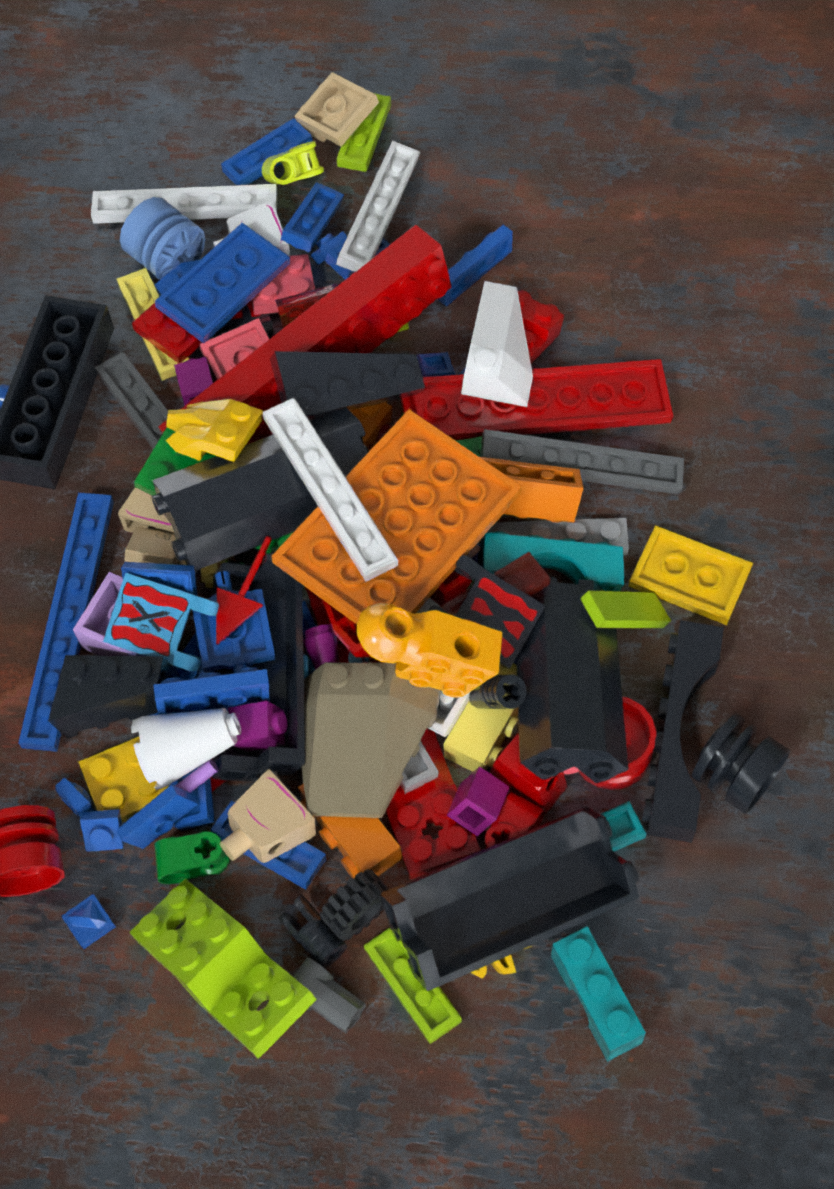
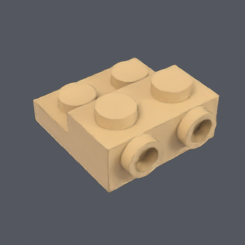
M332 72L294 117L312 137L323 143L328 139L342 146L379 101L376 94Z

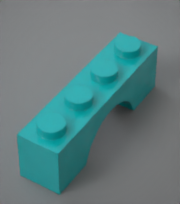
M494 531L491 533L487 532L479 546L481 550L478 552V564L512 586L515 585L519 577L525 572L537 568L557 570L570 578L574 584H578L579 579L593 580L604 591H620L624 585L623 547L612 546L607 542L593 544L577 542L571 538L555 540L546 539L539 535L518 536L509 535L503 531Z

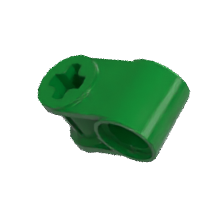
M202 832L156 841L154 847L158 882L161 884H179L184 879L190 880L222 873L230 863V858L220 846L222 840L215 833ZM214 848L215 850L210 852V858L205 859V857L209 856V850Z

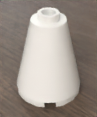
M225 708L141 716L132 721L131 731L132 733L139 731L140 742L133 744L135 753L149 783L157 781L154 788L158 790L170 785L237 743V735L241 734V727L235 713L229 714Z

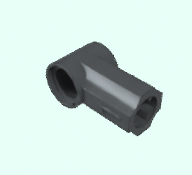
M306 958L293 977L310 990L317 999L307 1011L314 1010L346 1034L360 1019L366 1007L365 1003L333 981L334 977L325 968L310 958Z

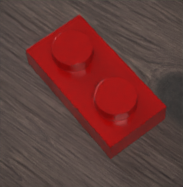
M155 303L132 322L136 333L178 364L189 357L202 343L157 309Z

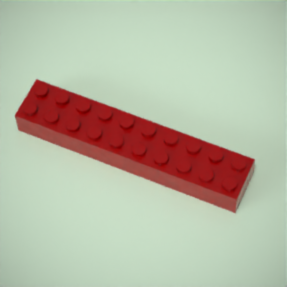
M417 225L413 226L181 409H187V405L226 399L245 403L263 410V412L281 404L270 358L275 351L372 353L376 347L386 339L394 336L401 327L411 319L419 316L425 308L438 298L443 297L452 288L441 244ZM263 414L261 423L247 444L265 438L272 432L265 422ZM167 420L158 426L162 434L167 428Z

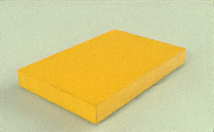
M655 525L629 580L628 587L641 592H653L661 600L727 625L753 563Z

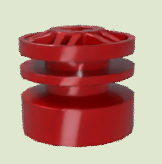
M20 805L0 810L1 897L34 894L53 887L65 877L61 849L55 845L59 840L58 830L55 828V812L50 808L38 805Z

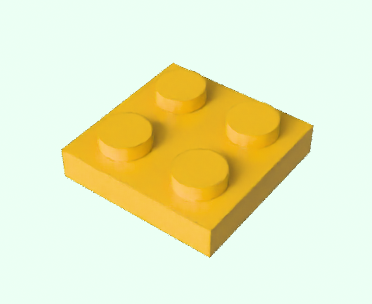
M139 737L79 761L97 811L120 809L122 822L129 820L169 787L166 786L156 790L154 787L157 781L151 783L147 781L138 762L133 745L140 742Z

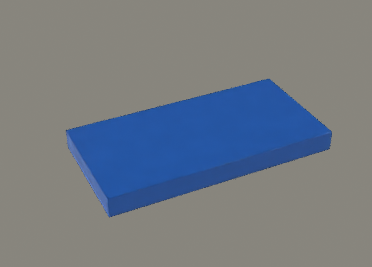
M242 222L157 298L155 306L202 343H205L290 264V257Z

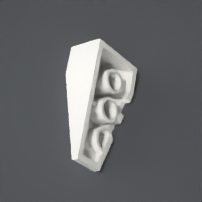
M485 281L469 349L461 394L527 407L533 372L517 287Z

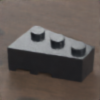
M65 655L48 722L68 739L78 736L79 731L93 727L98 729L109 727L110 722L124 718L134 720L141 716L158 713L153 685L161 684L162 681L169 678H180V674L163 656Z

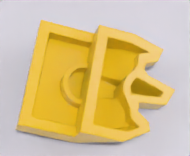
M232 399L199 402L187 405V409L168 410L166 427L175 431V433L166 442L175 452L199 461L207 452L235 462L261 423L263 410Z

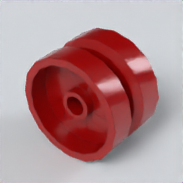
M622 697L629 770L601 783H595L580 770L578 771L584 780L598 788L608 790L628 788L641 780L650 767L656 739L653 718L642 705L630 698Z

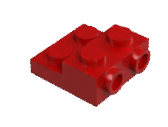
M520 290L517 292L530 362L532 364L560 335L564 314L560 313L555 305L542 304L532 299V296L527 291Z

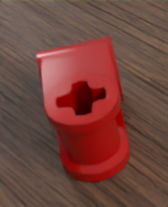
M511 792L504 800L497 820L487 830L485 835L486 848L539 827L545 815V809Z

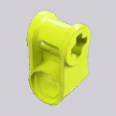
M315 141L300 144L290 148L288 151L267 158L262 165V175L265 180L272 184L285 185L323 173L324 168L319 165L315 153ZM278 162L284 166V174L279 179L274 174V166Z

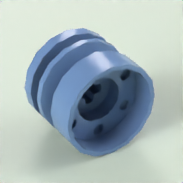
M152 197L136 206L126 218L120 233L122 249L140 264H143L147 270L160 280L180 263L199 260L206 240L204 231L160 197Z

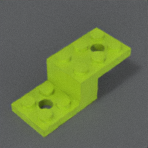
M184 879L177 887L172 889L129 932L144 949L177 978L200 1006L258 1059L317 1000L310 990L265 954L243 925L187 879ZM185 922L181 928L175 930L180 923ZM269 1000L265 1008L257 1011L258 1006L262 1002Z

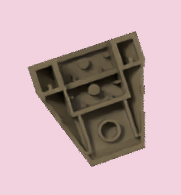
M324 663L304 679L305 764L301 768L307 811L312 816L382 818L404 778L402 773L411 757L415 758L420 749L418 743L427 727L431 728L436 719L441 690L432 687H417L410 684L409 680L396 677V663Z

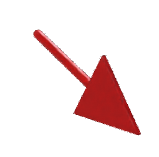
M270 536L265 537L238 595L217 587V602L219 603V609L216 614L217 645L263 606L261 603L245 598V595L272 541Z

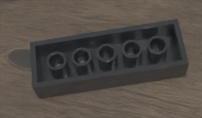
M45 295L0 409V480L56 489L97 377L95 367L102 363L114 331L107 305Z

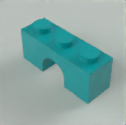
M588 926L553 943L551 957L569 991L573 989L580 999L588 1017V1027L606 1060L609 1061L641 1045L646 1032Z

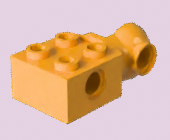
M387 603L370 605L360 613L357 622V636L364 650L380 662H396V677L409 680L410 684L414 686L432 687L443 691V694L446 696L458 698L465 696L499 673L502 643L501 631L437 610L414 614Z

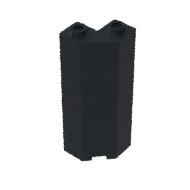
M347 407L310 421L346 477L368 453V449L363 443L362 437L366 433L361 422ZM274 435L245 445L235 462L216 456L152 480L156 492L155 495L151 496L154 508L159 516L164 514L173 527L176 540L172 541L171 544L175 556L179 562L184 560L187 565L194 566L195 571L262 545L266 536H270L272 540L294 532L318 507Z
M276 551L265 555L248 591L262 589L275 660L255 663L250 667L257 668L258 670L267 669L270 703L284 710L288 722V728L285 733V745L248 752L231 746L212 758V761L219 769L212 776V779L248 782L258 780L260 774L268 769L272 772H277L279 776L294 774L305 764L302 584L272 563V555ZM228 561L222 563L215 574L221 572L223 585H225L223 571H228L230 573L232 590L240 591L251 566L246 565L242 561ZM215 574L213 575V595L217 594ZM228 669L213 671L221 675L234 674L233 670Z
M541 577L519 589L546 606L516 657L517 676L523 680L527 690L525 701L518 707L520 763L543 780L554 777L575 766L595 783H601L629 770L616 628H597L582 603L581 597L586 592L604 591L593 580L579 579L578 584L557 583V578Z
M586 806L380 893L391 931L396 941L401 940L409 956L407 963L420 984L427 991H430L640 898L636 883L639 881L637 870L631 861L625 860L612 851L609 839L612 836V830L606 817Z

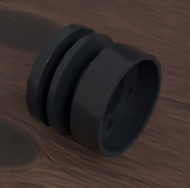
M735 713L709 738L699 755V760L693 770L692 777L701 783L713 771L714 773L707 786L711 791H715L725 781L729 782L730 786L724 800L746 815L774 781L791 751L770 736L764 739L757 747L752 745L757 727L751 724L739 736L738 734L743 727L745 719Z

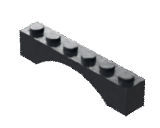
M680 620L678 633L671 632L667 653L674 654L673 665L666 664L663 686H668L669 692L668 698L661 697L658 711V719H664L663 731L656 730L653 751L659 753L658 765H650L647 786L654 787L652 799H645L642 821L649 822L647 835L690 843L693 841L697 827L701 794L692 782L683 760L680 744L681 718L690 699L716 673L720 659L724 627Z

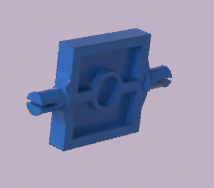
M223 571L225 585H223L221 572L215 574L218 588L238 595L239 591L232 590L230 573L228 571ZM262 589L247 591L245 598L261 603L263 606L218 645L216 644V615L209 616L192 610L204 673L222 669L233 670L236 673L238 670L250 667L255 663L275 660ZM217 594L207 599L217 602Z

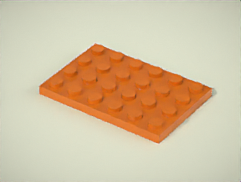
M409 409L345 477L397 557L398 566L365 582L319 507L272 555V563L356 624L360 613L368 606L377 603L393 604L416 614L456 568L459 558L462 555L467 556L521 494L522 486Z

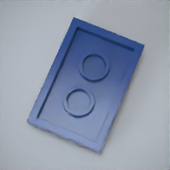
M254 667L243 668L234 674L221 675L216 672L206 673L198 679L191 680L169 678L162 681L161 684L153 685L158 715L225 708L228 711L229 707L263 701L270 702L267 669L258 670Z

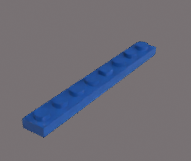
M78 493L18 742L23 749L54 752L58 750L61 732L48 722L65 655L80 654L81 645L73 629L93 597L114 504L111 495Z

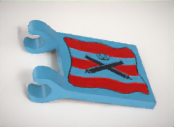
M125 573L103 642L145 656H163L172 665L188 671H197L201 664V658L178 651V647L190 610L215 616L219 609V603Z

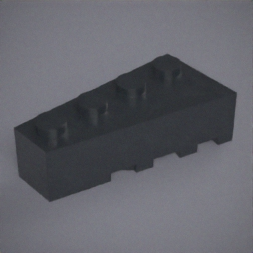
M275 351L270 358L281 403L295 398L308 420L319 418L345 407L351 411L414 396L425 388L417 355Z

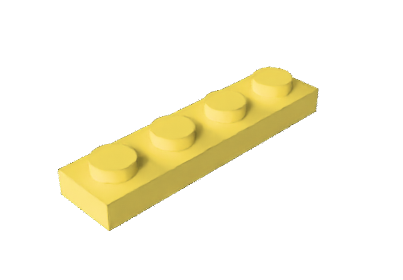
M146 268L117 278L118 286L134 320L159 298V294ZM143 338L161 380L176 376L174 365L178 363Z

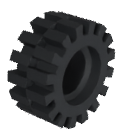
M366 869L364 872L361 871L356 874L354 879L351 877L347 880L345 886H340L336 890L337 893L330 896L328 899L329 903L322 907L323 911L320 912V918L340 940H349L354 934L358 935L362 928H367L373 919H377L381 915L380 911L385 910L380 893L389 890V888L373 870Z

